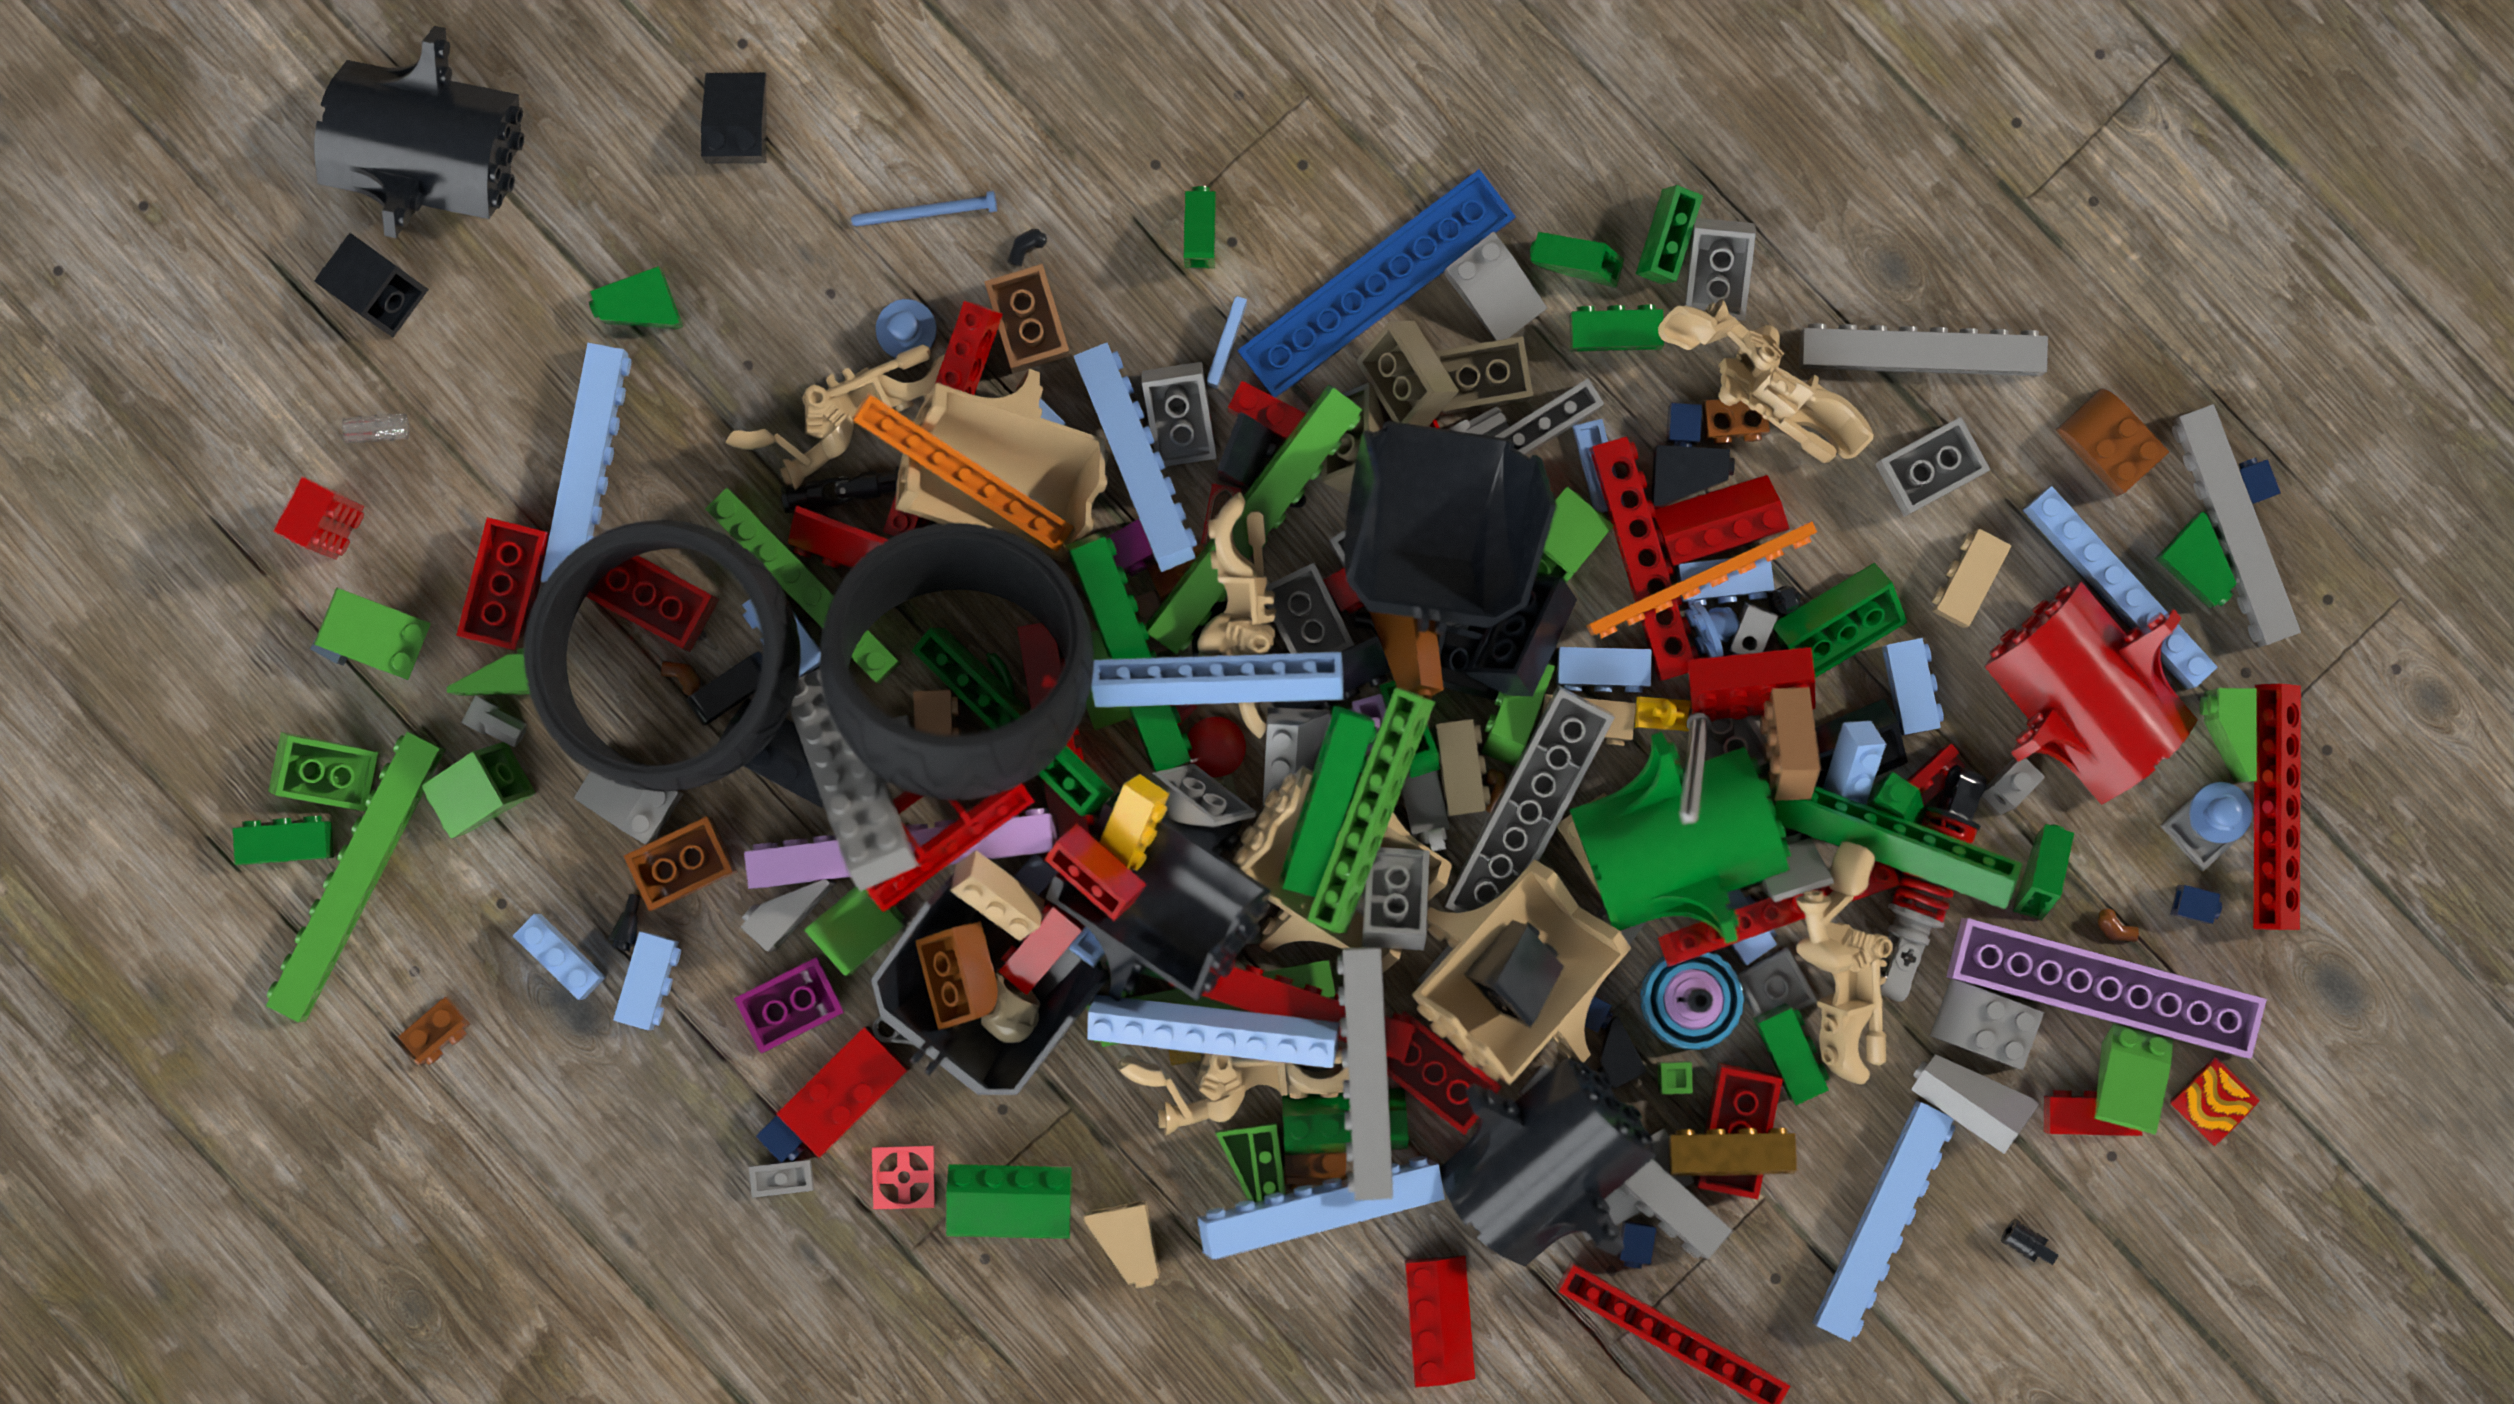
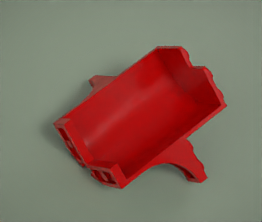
M2080 582L2072 588L2066 585L2054 595L2055 598L2050 602L2044 599L2032 609L2034 614L2022 623L2023 627L2018 630L2013 627L2006 631L2000 637L2002 642L1990 651L1991 658L1984 667L2029 719L2026 723L2028 728L2016 737L2017 744L2011 751L2015 759L2019 762L2033 753H2042L2056 758L2065 764L2081 780L2098 802L2103 805L2156 770L2154 767L2161 760L2169 759L2187 739L2198 719L2171 688L2161 665L2163 640L2173 633L2182 619L2175 609L2165 615L2160 612L2153 616L2144 628L2135 627L2125 634L2086 586Z

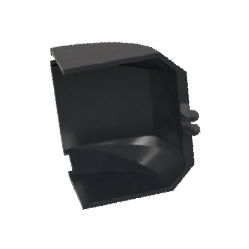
M1393 421L1383 423L1382 429L1378 431H1364L1355 463L1346 519L1344 556L1346 581L1370 612L1417 618L1418 632H1426L1429 627V620H1435V632L1438 635L1445 634L1446 622L1490 628L1526 607L1557 508L1542 458L1535 454L1531 458L1514 449L1515 443L1501 437Z
M953 873L924 904L872 977L871 982L880 1017L919 1048L910 1060L914 1065L919 1063L924 1053L934 1060L925 1068V1073L928 1076L934 1072L938 1065H941L977 1095H1018L1103 987L1110 974L1108 969H1103L1100 960L1093 968L1071 952L1068 947L1032 989V992L1040 1001L1039 1020L1031 1035L1025 1040L1015 1043L1002 1042L981 1024V1018L938 1030L915 941L951 928L981 922L994 973L1005 964L1001 958L1012 945L1018 948L1023 942L1013 937L951 892Z

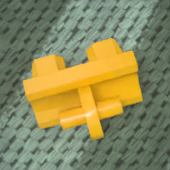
M1636 697L1635 728L1687 732L1689 731L1687 719L1691 701Z

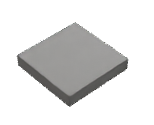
M2193 795L2164 821L2160 827L2200 871H2204L2240 838L2229 843H2213L2205 840L2194 831L2189 817V808L2194 797Z
M1789 947L1737 973L1742 983V992L1755 1016L1784 1003H1787L1792 1009L1797 1008L1800 1011L1817 1002Z

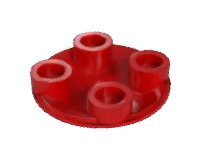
M1205 718L1196 723L1187 735L1192 746V750L1188 751L1191 759L1189 763L1195 764L1211 777L1216 778L1231 774L1240 766L1246 752L1244 735L1234 722L1226 718Z

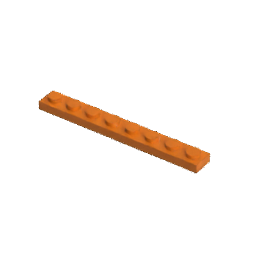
M867 394L852 417L853 421L1054 551H1059L1074 526L871 394Z
M1809 522L1586 625L1591 636L1599 633L1602 639L1618 631L1615 625L1627 621L1630 626L1645 619L1644 612L1652 608L1655 609L1656 613L1673 606L1671 600L1682 595L1684 600L1701 593L1699 587L1710 582L1711 586L1715 587L1728 581L1729 579L1726 574L1738 570L1741 575L1756 568L1754 563L1756 560L1765 557L1767 562L1784 555L1782 549L1791 544L1797 549L1812 542L1810 536L1817 533L1813 522Z

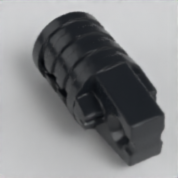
M1782 586L1771 593L1769 607L1777 615H1788L1798 608L1801 595L1799 591L1791 586Z
M2017 1219L2009 1223L2001 1237L2003 1244H2008L2009 1247L2016 1249L2017 1252L2023 1254L2025 1258L2034 1263L2039 1257L2053 1265L2059 1256L2045 1246L2048 1242L2047 1238L2039 1233H2035V1231L2021 1224Z

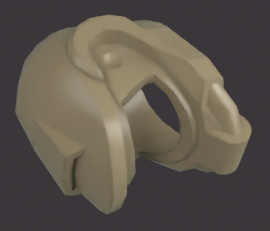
M999 968L994 973L998 988L997 1001L992 1011L986 1016L981 1017V1024L1002 1042H1021L1031 1035L1038 1023L1040 1001L1032 990L1027 995L1024 994L998 972L1001 969Z

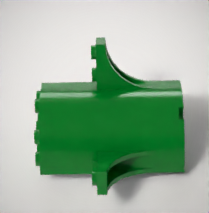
M1663 731L1651 735L1652 749L1649 760L1632 782L1611 795L1570 809L1611 926L1619 931L1661 917L1684 916L1695 918L1715 928L1726 944L1738 940L1735 927L1740 926L1734 908L1727 909L1726 905L1730 904L1727 893L1790 870L1787 858L1791 857V852L1786 840H1781V838L1786 837L1780 819L1777 820L1773 817L1776 815V811L1771 798H1766L1771 795L1766 779L1758 777L1761 774V770L1756 757L1750 758L1745 747L1706 760L1703 766L1698 820L1695 823L1688 822L1685 824L1681 821L1680 815L1685 768L1682 769L1679 762L1674 763V760L1679 759L1673 741L1667 743Z

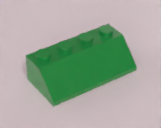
M1874 562L1776 621L1772 630L1782 650L1811 647L1815 678L1908 622L1893 582Z
M1404 1088L1388 1089L1391 1150L1408 1149L1409 1139ZM1344 1091L1339 1092L1337 1097L1332 1098L1321 1097L1320 1094H1308L1307 1098H1291L1290 1094L1282 1096L1285 1155L1347 1152L1346 1143L1352 1142V1130H1346L1345 1111H1351L1350 1099H1344Z
M948 1164L946 1236L1070 1239L1073 1187L1072 1167Z

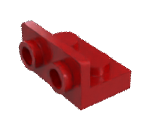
M1952 743L1944 745L1906 780L1919 789L1923 806L1944 788L1946 776L1953 766L1959 765L1965 768V765L1957 757L1960 752Z

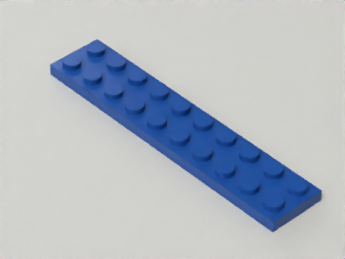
M1478 169L1238 349V353L1268 393L1277 398L1444 273L1445 268L1493 231L1496 234L1512 222L1516 216L1482 171Z

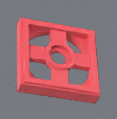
M934 1145L872 1147L873 1209L935 1208ZM910 1152L920 1156L927 1164L928 1170H914L910 1166ZM897 1153V1167L894 1171H880L882 1161L888 1155ZM906 1171L909 1173L910 1179L907 1183H901L898 1180L900 1172ZM915 1183H928L926 1193L919 1200L911 1201V1187ZM880 1184H894L898 1188V1202H892L887 1199L880 1191Z

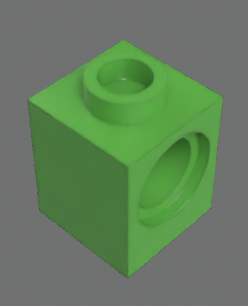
M1657 1062L1658 1093H1693L1692 1062Z

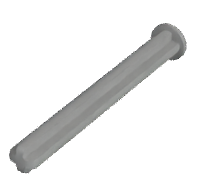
M1702 713L1692 714L1687 719L1689 737L1680 806L1681 821L1685 824L1688 822L1695 823L1698 820L1706 738L1712 724L1711 719Z

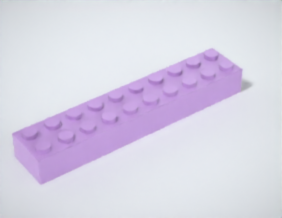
M1044 808L1026 810L1025 817H1019L1017 814L949 865L959 863L975 850L989 860L1050 852L1056 841L1059 840L1057 815L1049 814L1048 809ZM956 820L934 822L935 828L928 829V824L906 825V828L918 844L922 846ZM835 835L813 837L814 843L808 844L807 839L783 841V847L779 848L777 843L753 845V851L744 852L748 889L851 876L848 873ZM910 844L911 849H912V852H914L915 849H914V848L912 847V845Z
M1961 918L1946 975L1947 978L2249 1059H2252L2267 1000L1969 918Z

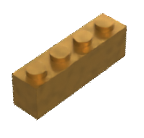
M1751 1128L1738 1129V1134H1725V1129L1707 1130V1135H1694V1130L1686 1129L1676 1130V1135H1671L1668 1139L1669 1171L1671 1176L1794 1174L1797 1171L1796 1133H1788L1787 1128L1769 1129V1134H1756V1129Z

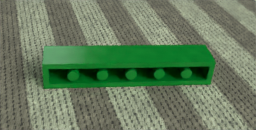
M1337 706L1334 707L1278 878L1283 889L1312 897L1317 895L1339 832H1341L1346 819L1349 802L1352 803L1358 786L1355 783L1358 774H1362L1367 763L1365 753L1368 744L1372 745L1376 737L1377 727L1374 726V720L1368 715Z

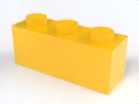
M1140 774L1124 784L1100 840V844L1131 871L1133 869L1138 870L1143 865L1147 856L1144 854L1145 849L1152 843L1157 834L1155 826L1167 811L1165 803L1169 796L1168 792Z

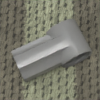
M1496 406L1470 421L1468 419L1448 430L1495 437L1509 428L1503 413Z
M475 695L461 723L486 735L487 733L513 747H517L526 732L528 724L499 710L500 707Z

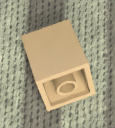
M1147 1200L1086 1211L1084 1215L1086 1225L1128 1284L1135 1283L1136 1288L1154 1285L1155 1279L1159 1278L1160 1268Z

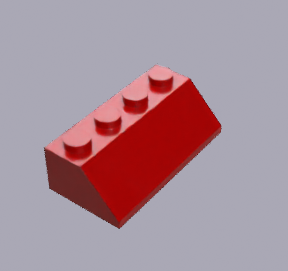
M1768 475L1655 509L1656 517L1654 522L1656 528L1661 530L1665 543L1663 550L1666 559L1669 558L1672 568L1679 564L1690 563L1771 538L1790 530L1782 502Z
M796 506L788 544L795 547L793 550L795 554L809 559L812 554L823 558L822 564L839 569L840 564L853 568L857 562L863 557L865 558L867 553L878 545H883V542L888 539Z
M1466 1255L1404 1260L1415 1388L1450 1385L1475 1379Z

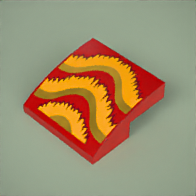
M2215 1056L2193 1076V1080L2170 1100V1104L2215 1147L2251 1112L2260 1099Z

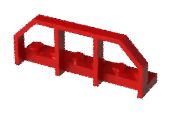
M1021 783L1012 789L1003 790L1001 793L991 795L967 813L957 800L947 799L961 817L922 846L918 844L902 823L907 839L915 849L913 854L918 866L866 888L881 911L885 912L1031 805L1034 800L1024 785ZM904 791L893 799L898 814H901L924 796Z

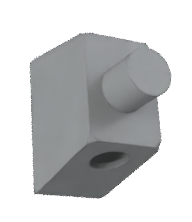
M1744 601L1738 617L1739 627L1735 635L1731 636L1728 644L1729 650L1734 652L1733 655L1763 652L1777 615L1773 611ZM1752 636L1754 637L1752 645L1748 647L1743 646L1744 638Z
M2014 757L1986 785L1982 797L2002 815L2015 809L2045 776L2026 758L2018 762ZM1997 795L2001 796L2005 800V802L2002 801Z

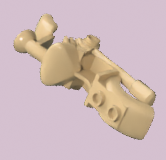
M1720 299L1716 304L1714 302L1710 303L1705 311L1689 306H1677L1659 325L1658 334L1663 341L1678 345L1685 350L1694 349L1700 343L1707 345L1728 336L1739 348L1736 359L1724 358L1718 365L1719 371L1722 374V387L1718 394L1720 400L1728 406L1742 401L1751 410L1757 411L1763 415L1764 419H1768L1780 430L1801 443V448L1820 462H1830L1836 456V453L1844 459L1856 457L1873 440L1874 434L1864 416L1848 400L1818 384L1819 377L1813 375L1807 383H1804L1779 368L1780 360L1784 353L1779 348L1780 336L1774 326L1765 325L1754 331H1749L1735 317L1728 313L1727 305L1723 299ZM1800 425L1808 426L1812 429H1815L1816 431L1821 433L1825 438H1827V440L1830 443H1828L1815 433L1808 432Z
M924 344L899 353L896 359L870 370L866 367L856 375L853 374L851 369L846 368L842 371L845 380L840 383L836 382L834 375L831 374L826 379L828 390L816 385L808 387L802 397L805 406V434L822 440L805 454H802L778 433L773 436L766 429L752 432L733 431L725 444L742 450H754L764 448L774 442L795 458L793 461L782 459L784 467L780 468V472L786 486L792 484L796 491L805 477L818 470L830 459L843 454L848 448L854 430L852 417L868 393L889 407H895L897 412L914 406L913 399L924 396L926 400L931 392L945 355H941L934 360L930 371L924 378L912 383L898 382L884 375V373L896 368L904 370L929 360L931 351Z
M1240 492L1225 503L1214 520H1209L1210 539L1215 538L1216 550L1211 551L1212 569H1218V583L1224 584L1227 590L1228 603L1225 611L1212 618L1202 629L1198 640V657L1219 656L1220 653L1223 656L1262 654L1267 652L1271 645H1273L1275 631L1268 622H1272L1275 619L1276 609H1267L1264 606L1267 603L1273 604V598H1275L1273 591L1265 590L1267 576H1264L1262 549L1266 542L1264 515L1260 511H1251L1247 515L1248 541L1253 547L1254 554L1253 564L1238 551L1233 540V526L1243 513L1245 507V499ZM1259 702L1239 703L1243 721L1248 729L1260 739L1266 731L1267 717L1260 708Z
M1842 842L1833 858L1830 870L1834 882L1830 884V888L1834 891L1828 896H1823V893L1820 891L1804 892L1803 896H1799L1796 899L1801 910L1805 912L1810 936L1800 940L1796 945V950L1806 961L1822 970L1831 972L1836 982L1835 993L1817 1001V1007L1822 1008L1819 1036L1822 1062L1826 1063L1827 1067L1835 1075L1861 1085L1866 1083L1870 1076L1869 1070L1863 1065L1858 1051L1860 1034L1868 1020L1866 1060L1874 1065H1883L1886 1062V1033L1883 1031V1007L1880 985L1886 982V977L1880 976V967L1886 966V961L1881 958L1890 955L1892 942L1881 934L1870 935L1854 930L1845 923L1839 922L1835 924L1830 922L1854 899L1853 896L1859 895L1868 887L1869 875L1875 860L1874 855L1868 849L1856 844Z
M1338 1046L1333 1068L1329 1067L1321 1071L1306 1070L1295 1063L1204 1053L1200 1069L1194 1081L1199 1085V1091L1206 1098L1186 1104L1170 1075H1164L1158 1064L1142 1062L1128 1055L1117 1063V1068L1133 1082L1151 1087L1167 1086L1178 1106H1172L1170 1103L1164 1102V1110H1158L1159 1128H1164L1165 1136L1171 1134L1180 1126L1194 1124L1209 1118L1216 1122L1228 1121L1239 1108L1245 1096V1091L1257 1085H1268L1279 1090L1282 1096L1290 1094L1291 1098H1307L1308 1094H1320L1321 1097L1332 1098L1337 1097L1338 1093L1344 1089L1343 1080H1349V1068H1343L1342 1048Z

